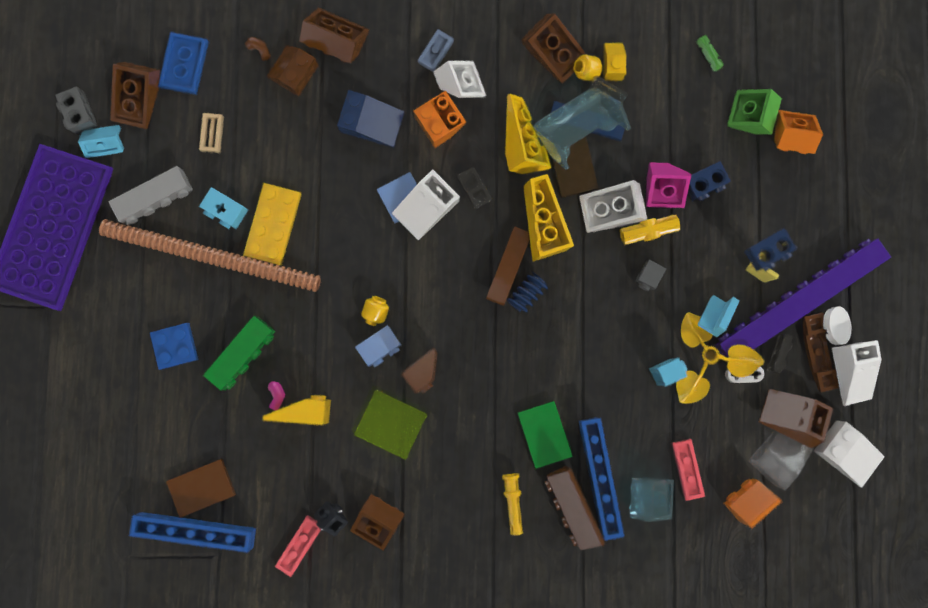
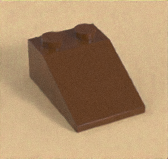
M546 14L520 40L528 51L560 83H563L574 73L575 61L581 55H587L556 14Z
M128 62L113 64L110 121L144 129L148 128L159 90L160 70Z

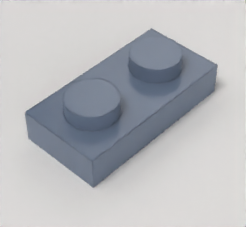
M437 30L419 57L418 63L434 72L453 44L454 39Z

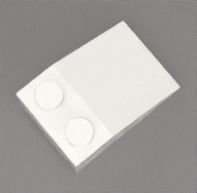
M634 180L579 196L588 233L632 225L647 220L641 187Z
M836 421L827 432L825 441L814 450L815 453L859 487H863L884 458L859 431L843 421Z

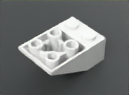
M432 170L415 186L392 214L417 240H420L459 202L460 196Z
M878 340L832 348L843 406L871 400L882 360Z

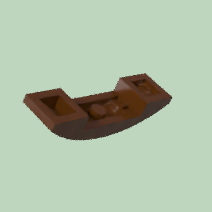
M824 313L803 317L806 353L819 392L840 388L836 369H832L825 336L827 329L824 330L823 327Z

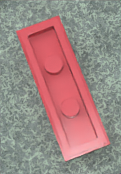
M692 439L671 443L684 499L688 501L705 497Z
M308 515L306 516L276 563V568L290 577L294 574L321 531L316 525L318 521Z

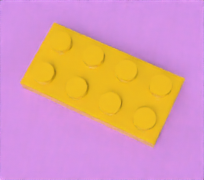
M266 183L263 184L243 256L282 265L301 198L300 192Z

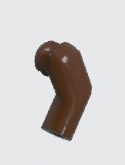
M249 37L245 42L247 49L259 51L263 61L271 58L264 41L255 37Z

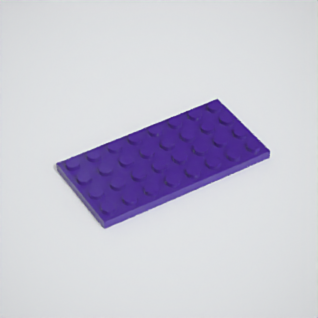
M39 144L0 248V292L62 311L111 178L112 167Z

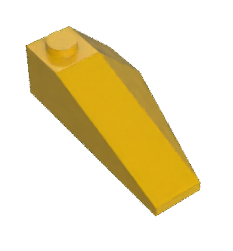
M513 94L507 95L505 154L509 171L526 174L550 169L547 150L544 145H540L537 138L539 136L538 130H534L530 123L532 117L523 98Z

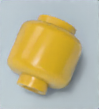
M581 55L574 63L575 75L581 80L595 81L602 72L601 60L596 56Z
M372 296V298L366 299L361 315L366 319L365 322L367 324L376 326L385 321L389 306L386 304L385 299Z

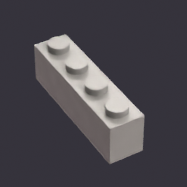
M176 166L108 202L117 220L125 225H131L137 222L138 218L153 214L155 209L170 205L172 200L187 196L188 192L193 189L184 171Z

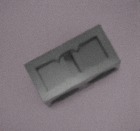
M76 86L55 95L58 101L56 106L63 114V124L67 130L79 134L84 130L97 127L85 92ZM81 117L80 121L76 123L77 118Z

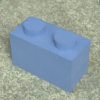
M387 325L355 348L367 366L373 365L376 367L384 362L382 358L389 354L391 357L399 352L400 349L398 347L401 346V343Z

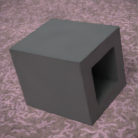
M649 259L645 262L635 282L639 284L641 289L652 291L657 288L666 268Z

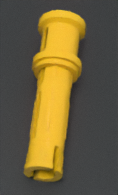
M517 473L502 475L505 483L504 496L508 502L511 535L523 534L519 505L521 490H519L518 486L519 474Z

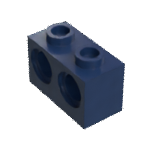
M721 161L691 175L688 189L691 201L698 199L700 202L710 197L709 193L713 191L719 193L726 189L725 185L731 182ZM712 175L718 177L719 183H715L712 180ZM695 183L702 186V191H698L695 188Z
M782 229L744 252L756 271L761 269L767 271L776 266L774 264L775 261L780 259L782 262L793 256L791 252L797 248L786 230ZM777 242L782 244V251H779L777 249ZM760 252H763L766 255L765 261H762L760 259Z

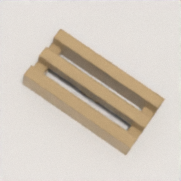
M203 113L199 146L201 152L220 153L224 119L222 114ZM211 118L209 144L206 147L208 119ZM216 119H217L215 147H213V143H214V133H215V124H216Z

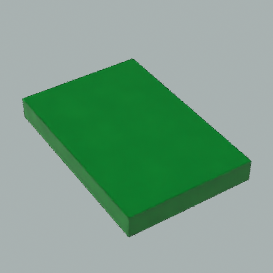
M555 401L518 412L535 468L572 457Z

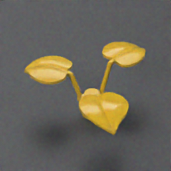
M690 312L686 313L682 321L681 336L684 343L689 347L694 348L699 344L702 345L704 348L703 360L705 362L699 375L694 371H686L687 377L676 382L679 402L684 404L695 403L708 394L710 383L707 379L701 378L708 364H715L719 359L729 361L727 364L728 371L740 378L753 374L764 364L762 357L755 350L745 345L730 347L728 357L719 355L716 348L706 346L704 342L709 341L713 335L698 326L701 316Z

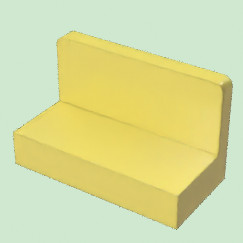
M761 252L759 257L762 261H765L766 255ZM751 263L746 268V271L764 283L779 277L771 269L756 271Z

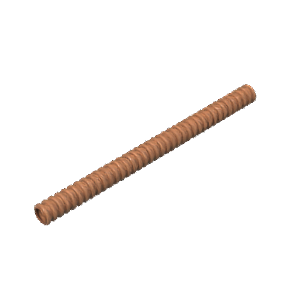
M106 219L99 226L101 236L111 237L119 241L123 240L130 244H140L142 247L146 246V248H152L153 250H163L165 253L169 252V254L180 255L181 257L186 256L187 259H197L199 262H209L210 265H220V267H226L227 269L232 268L233 271H243L244 274H255L256 277H266L267 280H278V283H289L290 286L295 285L297 288L301 286V289H312L313 292H316L320 285V276L317 275L315 277L314 274L309 275L308 272H297L296 269H286L285 266L280 267V265L274 266V263H263L262 260H252L251 257H240L239 254H229L228 251H217L216 248L212 249L209 246L206 248L205 245L200 246L198 243H189L186 240L183 242L182 239L177 240L175 237H166L163 234L160 236L159 233L149 232L148 230L143 231L141 228L137 229V227L126 226L125 224L115 223Z

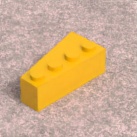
M548 174L530 179L524 185L532 261L534 262L565 252L572 248L574 244Z

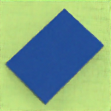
M170 32L158 86L164 89L197 95L209 41L204 38Z

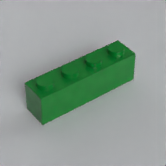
M253 316L203 376L219 390H230L237 382L235 379L238 375H242L247 371L249 362L252 359L255 360L262 351L260 349L273 340V334L276 331L259 317Z

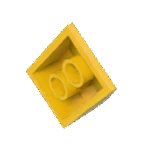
M311 395L310 399H304L263 416V420L324 425L329 423L331 400L326 399L324 395Z

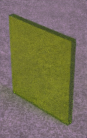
M375 390L354 435L406 460L422 424L427 418V414Z

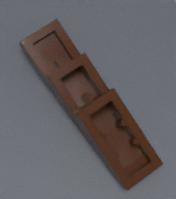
M514 226L486 297L487 300L504 306L530 240L528 231Z

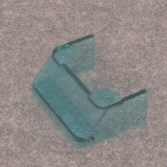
M598 88L587 90L534 125L536 134L553 160L565 169L569 168L566 159L570 154V145L597 128L611 131L618 124L626 130H630L631 127L622 103Z

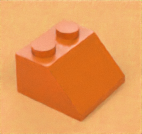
M779 110L774 136L777 148L782 151L791 150L798 151L801 154H815L823 136L816 116Z
M752 478L744 481L740 490L732 492L726 498L727 501L724 505L739 522L752 528L781 503V500L759 480Z

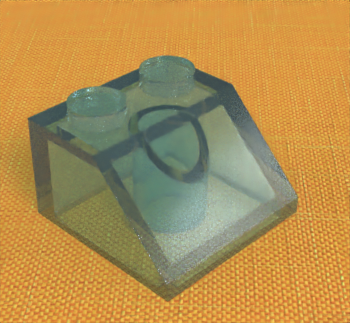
M644 477L632 478L630 518L650 522L672 519L674 480Z

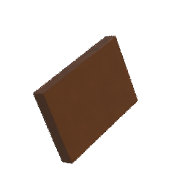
M223 459L166 481L180 518L236 495Z

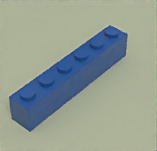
M595 417L579 420L600 534L604 540L624 537L601 418Z
M140 512L132 517L129 536L249 552L254 547L256 528Z

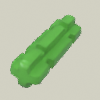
M706 35L698 39L697 44L700 48H703L702 52L707 61L711 63L710 66L713 71H717L723 67L721 59H718L719 56L712 44L708 43L710 42Z

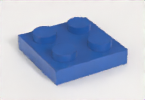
M190 323L150 332L159 370L198 360Z

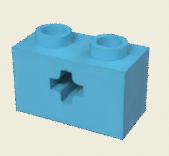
M212 187L199 206L204 209L203 214L211 219L214 217L219 218V223L228 229L231 226L237 229L248 211L244 206ZM221 207H222V208H225L226 211H225V212L220 211Z
M679 358L668 359L649 368L657 386H668L687 377V367Z

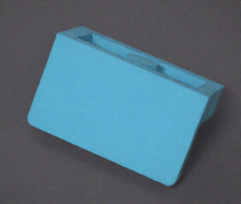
M120 125L82 131L78 143L85 158L123 152L124 147L119 137Z
M714 295L711 296L698 322V326L718 337L726 331L740 300L732 297L727 302H724Z

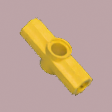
M677 215L660 219H648L637 225L621 228V240L624 245H628L642 240L657 239L661 235L680 231V221Z

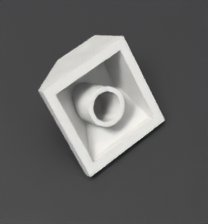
M447 61L434 71L439 88L443 91L446 90L447 93L458 98L486 96L473 61Z

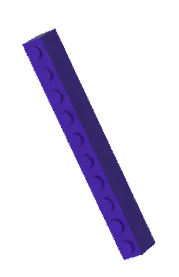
M878 238L871 241L866 239L859 244L860 248L843 254L845 258L840 261L837 259L827 265L829 267L827 270L816 272L812 275V280L801 282L796 286L797 290L786 292L781 296L782 300L777 303L774 301L768 304L764 312L753 314L749 317V322L738 324L734 327V332L723 334L718 338L719 342L714 345L724 357H728V350L734 345H745L754 350L890 259V254Z

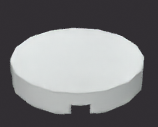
M840 306L831 307V309L825 312L823 318L824 330L827 329L828 332L826 337L834 345L846 344L850 339L852 330L850 317L844 308Z

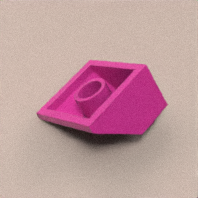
M649 163L646 178V206L684 208L691 174L669 163Z

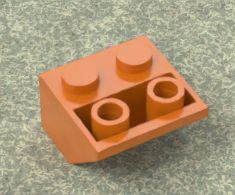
M446 90L414 110L415 119L434 148L450 139L466 124L465 119Z

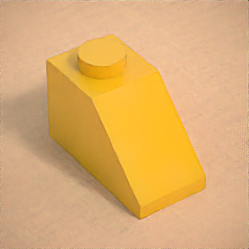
M604 43V81H622L626 75V52L623 43Z

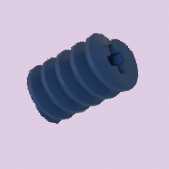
M532 272L533 276H527L529 282L523 280L521 282L523 287L518 286L516 288L518 293L512 292L513 299H506L518 312L521 310L528 312L526 305L533 306L531 299L538 300L536 293L543 295L541 288L548 289L544 280L534 272Z

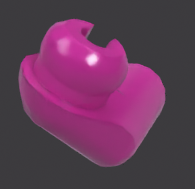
M272 381L268 385V390L273 396L269 407L277 411L285 398V392L280 383Z

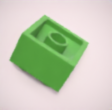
M772 89L737 90L728 126L753 134H772L782 98Z

